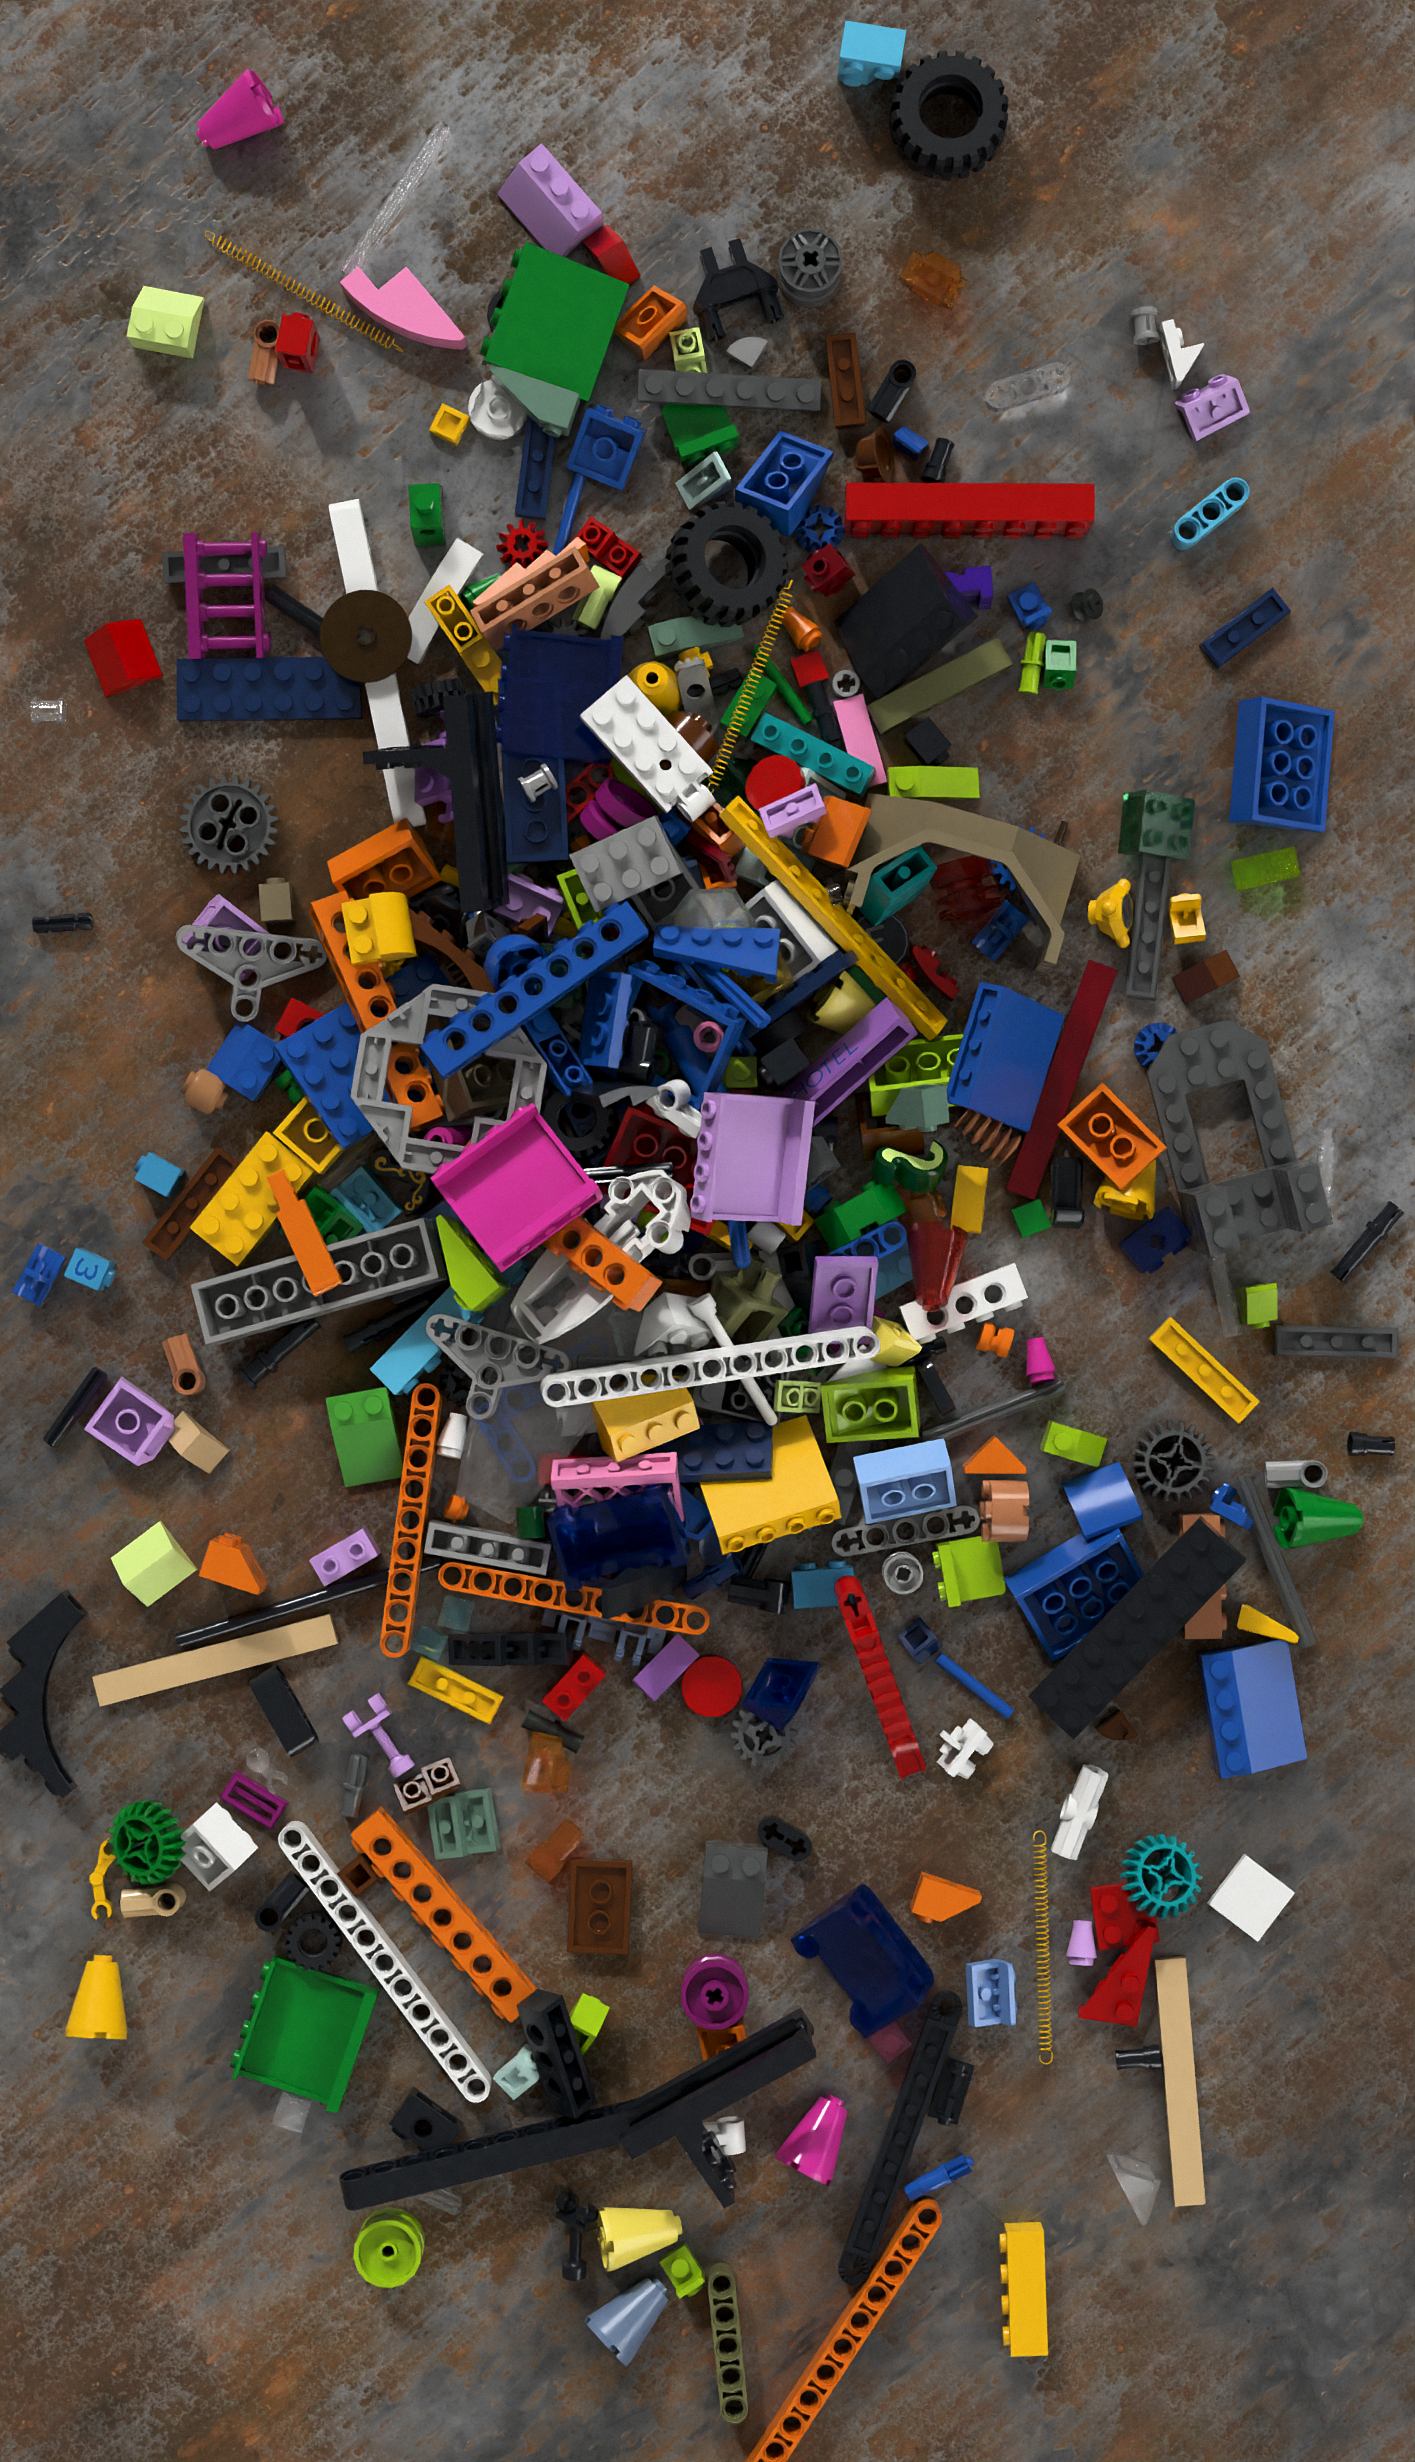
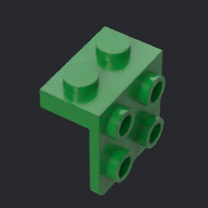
M670 404L662 409V417L681 467L688 464L690 466L697 465L713 452H718L719 455L726 454L739 445V434L735 424L731 425L725 407Z

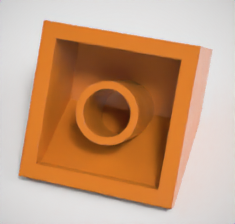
M824 796L823 802L828 813L823 815L818 823H813L811 829L807 828L800 841V845L803 846L800 854L832 868H848L872 810L833 796Z
M225 1532L224 1535H219L210 1540L199 1573L200 1577L256 1595L267 1589L268 1581L250 1546L242 1543V1537Z

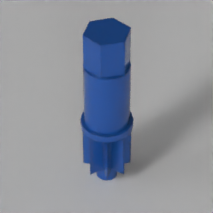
M964 2154L945 2164L942 2163L940 2167L905 2185L904 2189L909 2200L912 2202L923 2195L926 2196L971 2173L970 2167L975 2165L974 2160L971 2156L965 2158Z

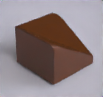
M366 1853L363 1855L358 1854L337 1873L356 1898L381 1878L371 1867L373 1862Z

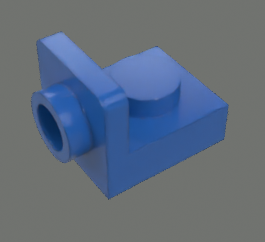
M1035 582L1007 595V600L1022 631L1029 627L1034 631L1048 623L1047 618L1051 616L1053 611L1050 606L1047 607Z
M1224 1483L1222 1487L1217 1488L1211 1498L1212 1506L1210 1509L1250 1531L1255 1520L1247 1515L1249 1509L1232 1501L1237 1490L1231 1485Z

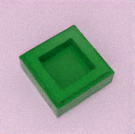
M1040 1198L1010 1210L1021 1238L1051 1227Z

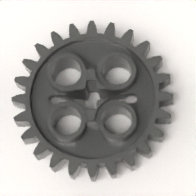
M225 775L221 776L220 784L209 778V788L206 789L203 785H198L201 792L199 796L190 792L189 795L194 801L193 804L183 803V807L189 811V814L179 817L187 823V826L179 828V831L183 834H189V836L182 843L185 846L193 845L188 852L189 855L196 856L200 854L197 863L203 865L209 861L208 870L211 872L216 869L217 865H219L222 875L226 874L228 867H231L234 875H238L239 866L250 872L249 863L253 861L256 865L261 866L258 857L261 854L265 857H270L269 852L265 849L267 845L272 847L277 845L270 839L271 835L280 834L279 830L272 827V824L280 822V819L270 815L277 810V807L274 804L266 805L271 796L268 793L259 796L262 787L258 784L251 789L252 781L249 778L242 785L237 775H234L231 783L228 782ZM220 798H227L229 800V806L224 812L215 811V803ZM242 800L241 806L236 811V814L233 815L237 801ZM248 810H255L257 812V819L252 824L243 823V815ZM233 818L236 827L235 829L229 828L227 831L223 824L225 821L231 822ZM208 826H215L217 829L216 836L212 840H204L202 836L204 829ZM226 834L222 850H218L217 847ZM236 838H243L245 840L243 850L237 853L232 852L230 847L232 841Z

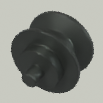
M1094 589L1077 592L1072 597L1071 610L1080 622H1087L1090 619L1095 620L1102 615L1103 600Z

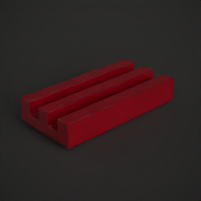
M694 830L686 835V841L693 859H697L700 864L727 883H732L738 878L737 873L733 871L735 869L734 865L729 862L731 861L729 854Z

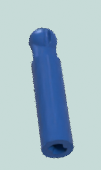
M674 1001L661 1009L646 1003L647 1016L652 1021L662 1024L667 1033L663 1043L693 1093L698 1097L712 1065L710 1059L704 1051H701L695 1045L694 1033L690 1026L679 1025L674 1016ZM721 1079L716 1093L730 1094Z

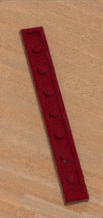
M1092 960L1087 962L1049 1066L1029 1133L1025 1132L1005 1190L1035 1200L1060 1131L1057 1124L1064 1119L1118 972L1117 969Z

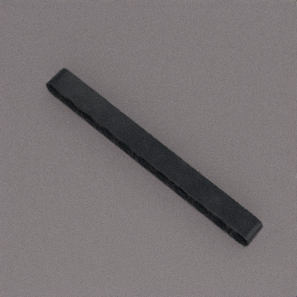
M638 2098L587 2110L577 2119L562 2116L347 2170L339 2176L345 2207L348 2210H360L621 2144L619 2134L629 2129L628 2123L620 2116V2108Z

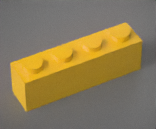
M1041 2222L1004 2223V2233L999 2234L1000 2253H1005V2264H1000L1001 2284H1006V2295H1001L1002 2315H1007V2326H1002L1003 2346H1008L1011 2357L1048 2356L1044 2229Z

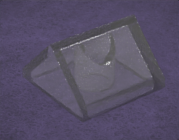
M735 888L690 889L669 916L667 925L704 929L756 927V921Z
M1114 2151L1105 2153L1141 2225L1148 2224L1161 2182L1153 2164Z

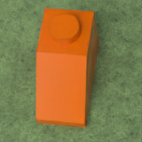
M921 1871L910 1909L912 1913H915V1918L926 1923H932L933 1920L942 1922L980 1903L982 1895L979 1890Z

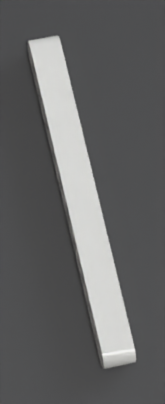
M359 499L330 504L329 512L346 594L357 590H374L379 592ZM366 629L360 631L362 636L358 638V641L364 640L368 644L371 642L370 636L374 632L368 633ZM396 673L378 682L365 683L378 749L411 746ZM404 766L393 769H383L394 824L407 817L413 827L426 825L424 807L414 802L415 768H404Z
M858 1326L552 1373L542 1380L540 1390L544 1401L552 1407L570 1406L867 1360L878 1354L880 1341L869 1328ZM863 1336H870V1345L866 1349H858V1340ZM840 1341L838 1352L834 1354L826 1352V1347L830 1342ZM800 1346H809L810 1352L806 1358H796L795 1354ZM769 1351H779V1358L775 1363L768 1364L765 1362V1356ZM747 1355L749 1362L745 1367H734V1361L738 1356ZM708 1360L718 1361V1367L712 1373L703 1372V1365ZM679 1364L686 1365L687 1372L683 1377L675 1378L672 1376V1370L675 1366ZM645 1370H655L656 1377L652 1382L645 1383L641 1381V1375ZM616 1374H622L626 1377L624 1384L620 1387H612L609 1384L611 1377ZM584 1379H591L595 1382L593 1389L589 1392H582L578 1389L580 1382ZM552 1384H560L564 1387L562 1394L557 1397L549 1396L547 1390Z
M300 1821L287 1823L278 1837L280 1848L464 2097L473 2103L484 2101L488 2097L492 2085V2077L361 1898L359 1896L356 1898L337 1875L340 1870L310 1829ZM295 1830L299 1832L301 1842L298 1844L290 1843L287 1839V1831ZM305 1856H316L320 1861V1866L315 1869L309 1868L305 1863ZM333 1880L338 1885V1892L328 1893L324 1890L323 1882ZM351 1905L355 1908L357 1915L353 1918H347L342 1914L341 1907ZM370 1930L373 1932L375 1940L371 1943L364 1942L360 1938L359 1932ZM383 1954L389 1955L393 1960V1965L391 1967L381 1966L378 1962V1956ZM400 1979H405L410 1982L412 1989L408 1992H402L397 1988L396 1982ZM418 2004L426 2005L430 2010V2014L426 2017L418 2016L414 2007ZM442 2029L447 2032L449 2038L446 2041H437L433 2037L432 2032ZM455 2054H461L466 2058L467 2063L463 2066H456L452 2063L451 2057ZM473 2079H479L484 2082L485 2088L481 2091H475L470 2087L469 2082Z

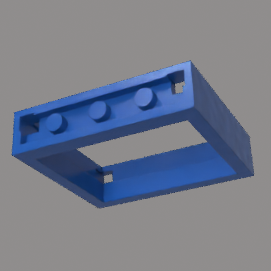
M643 960L629 965L626 974L632 975V994L628 1000L627 1018L645 980L728 1026L698 1097L691 1094L688 1102L689 1105L701 1113L704 1092L716 1093L747 1018L740 1014L739 1010L728 1003L721 1004L712 999L711 993L686 985V980L682 977L659 970L660 967L654 962ZM596 1067L618 1079L616 1068ZM656 1075L650 1087L657 1088L669 1081ZM668 1090L669 1098L675 1102L674 1094Z

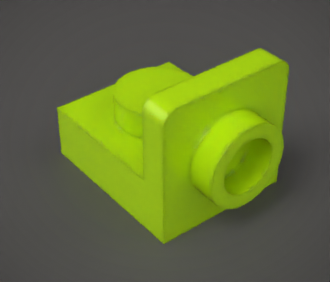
M685 2242L659 2258V2263L675 2286L679 2299L686 2294L688 2297H691L703 2288L705 2272Z

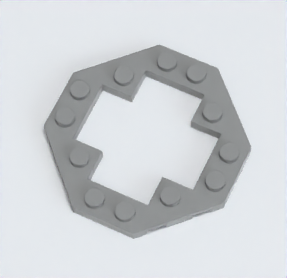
M433 983L417 997L403 1004L373 1028H369L360 1036L350 1097L403 1170L434 1174L439 1166L446 1162L451 1163L458 1158L466 1146L410 1138L409 1131L413 1106L383 1102L392 1042L421 1046L424 1044L423 1038L426 1035L429 1016L451 1019L463 1010L465 1013H468L476 1007L475 1001L488 992ZM501 1002L499 1005V1010L505 1014H509V1012L506 1010V1008L503 1006V1003ZM478 1018L474 1022L475 1024L491 1026V1022L487 1018ZM521 1028L514 1031L485 1053L486 1057L516 1061L506 1121L475 1116L471 1144H477L485 1138L486 1133L492 1127L503 1125L522 1106L527 1107L533 1103L540 1114L547 1063L533 1047Z

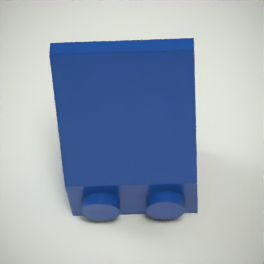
M780 430L735 488V502H740L743 509H746L748 506L757 509L759 517L762 518L765 515L771 520L769 526L773 531L778 529L780 534L789 537L804 518L834 456V452Z

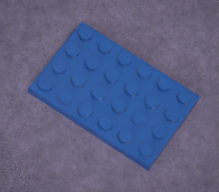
M430 953L384 979L385 982H390L394 989L396 999L393 1001L397 1009L417 997L433 983L451 986ZM347 1002L274 1045V1050L341 1151L375 1131L350 1097L361 1033ZM379 1006L370 1008L371 1013L375 1017L381 1018L386 1016L383 1008ZM392 1042V1046L398 1044L397 1042ZM418 1046L420 1050L418 1058L422 1067L426 1066L431 1074L432 1083L430 1086L435 1094L438 1090L428 1061L422 1052L421 1046ZM398 1062L395 1064V1068L399 1073H410V1068L406 1063ZM384 1090L383 1102L391 1103ZM410 1090L407 1092V1096L411 1101H422V1096L418 1091Z

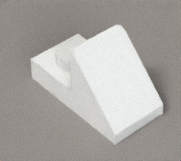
M1174 319L1161 322L1157 332L1160 333V344L1172 390L1179 388L1205 344L1201 343L1181 349V346L1184 345L1182 331L1180 328L1175 327Z

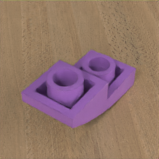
M677 1634L632 1682L655 1702L696 1660L699 1654Z

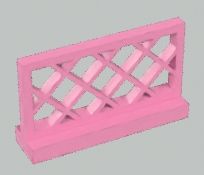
M677 1452L638 1454L618 1463L610 1456L553 1460L551 1485L552 1490H555L562 1528L684 1521L685 1514L678 1475ZM672 1483L666 1491L655 1484ZM641 1485L642 1487L634 1493L624 1486ZM610 1487L611 1489L603 1495L593 1488ZM563 1489H579L580 1491L576 1495L571 1496L564 1492ZM648 1490L658 1496L653 1503L642 1498ZM617 1492L628 1498L622 1505L611 1499ZM586 1494L597 1500L591 1507L580 1501ZM667 1501L676 1507V1511H663L658 1507ZM636 1503L645 1510L642 1513H633L628 1508ZM605 1505L615 1512L611 1515H603L598 1510ZM572 1507L584 1513L581 1517L567 1516V1512Z

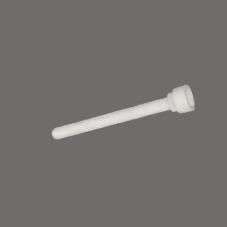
M710 1293L698 1297L689 1304V1308L694 1316L699 1317L701 1321L705 1320L720 1347L734 1346L715 1315L717 1312L715 1308L716 1302ZM738 1356L734 1361V1367H745L746 1364L741 1356ZM753 1377L740 1379L765 1422L770 1426L775 1425L778 1418Z

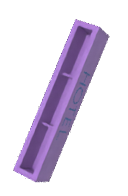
M886 997L776 1097H791L815 1101L813 1128L918 1033L906 1014Z

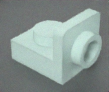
M525 2044L518 2054L499 2069L493 2077L497 2084L513 2100L539 2079L537 2067L528 2044Z

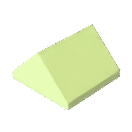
M159 1521L111 1558L123 1585L147 1607L198 1570L162 1521Z

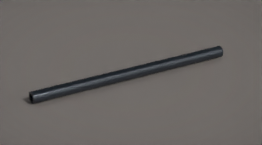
M431 1554L422 1557L420 1574L441 1568L444 1565L442 1556ZM390 1567L176 1633L177 1644L179 1648H183L388 1584ZM401 1573L396 1581L409 1578L410 1576L406 1573Z

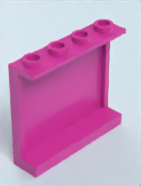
M533 1103L527 1107L522 1106L511 1115V1119L503 1125L492 1127L486 1133L485 1138L477 1144L473 1143L466 1146L458 1158L451 1163L446 1162L435 1170L434 1175L430 1177L437 1190L501 1273L603 1198L598 1185L592 1178L588 1177L538 1113Z

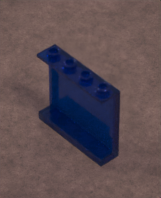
M512 624L510 633L504 634L503 651L508 652V663H502L500 682H506L505 694L499 693L497 712L503 713L502 725L496 724L497 743H500L499 753L610 765L613 755L581 721L580 714L620 681L624 637L611 635L610 640L519 630L517 629V624Z

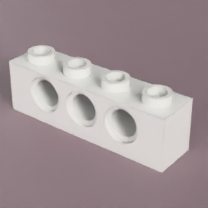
M1015 1263L898 1306L907 1332L915 1340H918L921 1345L937 1339L935 1333L947 1329L948 1334L966 1328L964 1322L975 1318L977 1323L994 1317L992 1311L1004 1307L1005 1312L1023 1306L1021 1300L1028 1298L1017 1267ZM991 1285L998 1287L1000 1290V1298L995 1303H989L984 1296L986 1288ZM962 1296L968 1297L972 1302V1308L966 1314L959 1313L955 1306L957 1299ZM933 1307H938L943 1312V1320L937 1325H932L927 1320V1312Z

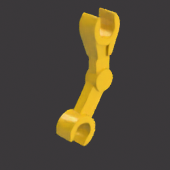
M110 1838L101 1844L98 1864L89 1878L95 1899L91 1913L96 1920L100 1917L98 1912L99 1905H104L107 1908L108 1918L114 1911L112 1902L106 1897L104 1886L105 1873L110 1864L116 1859L115 1855H110L106 1850V1845Z

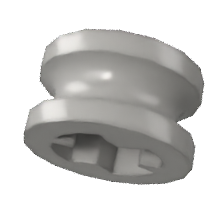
M842 670L833 678L832 689L838 698L852 697L859 691L860 681L855 672ZM843 677H848L849 682L852 680L855 686H851L849 692H843V687L838 688L837 684L842 683Z

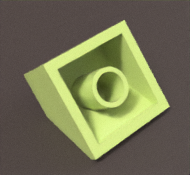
M143 286L132 306L127 331V338L131 345L135 348L193 359L204 297Z

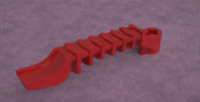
M843 1576L836 1581L834 1593L858 1660H860L861 1669L865 1675L866 1683L899 1776L903 1779L907 1775L927 1769L898 1686L894 1682L895 1678L891 1667H889L890 1663L884 1652V1646L881 1638L878 1637L879 1632L861 1583L854 1576ZM853 1593L854 1604H851L847 1596L848 1594Z

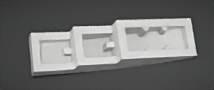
M459 538L454 541L409 616L412 628V646L408 659L416 664L422 662L433 639L441 631L440 626L424 601L449 584L460 599V594L465 591V587L468 585L484 555Z

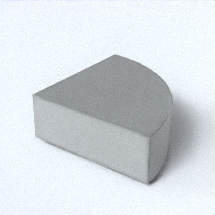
M745 337L730 345L726 350V355L752 370L766 348L768 341L758 337Z

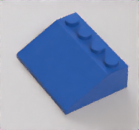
M1263 696L1239 701L1229 823L1261 828L1325 832L1335 711Z
M1117 1528L1085 1540L1081 1532L1005 1577L1003 1580L1051 1662H1054L1069 1653L1144 1574L1122 1533Z
M1270 1639L1196 1652L1215 1772L1221 1779L1253 1774L1307 1759L1288 1642Z

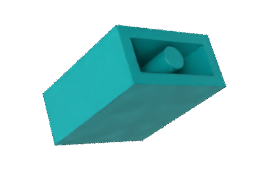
M920 845L907 851L870 877L861 908L858 907L873 927L877 926L918 898L938 867Z

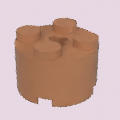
M982 1480L981 1496L985 1498V1502H979L978 1514L980 1520H985V1523L981 1525V1541H1026L1029 1531V1516H1027L1029 1490L1027 1482L1020 1480Z

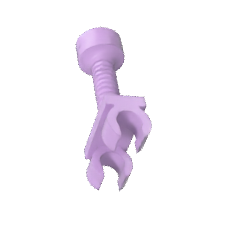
M377 1693L368 1700L370 1706L377 1714L376 1717L363 1725L356 1712L352 1710L342 1718L355 1738L366 1730L372 1731L371 1733L379 1741L378 1743L384 1749L383 1751L387 1754V1757L391 1759L388 1770L395 1779L415 1764L409 1755L403 1756L399 1754L387 1733L380 1726V1721L390 1715L392 1711L387 1706L383 1697Z

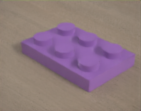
M815 1256L808 1334L865 1326L872 1331L879 1264L877 1256ZM870 1336L861 1337L857 1344H870ZM832 1341L829 1344H840V1341Z

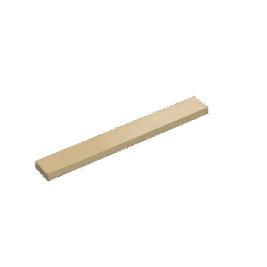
M330 1613L93 1676L92 1679L99 1706L101 1707L336 1645L339 1642Z
M1185 1956L1154 1958L1173 2203L1175 2207L1206 2204L1186 1958Z

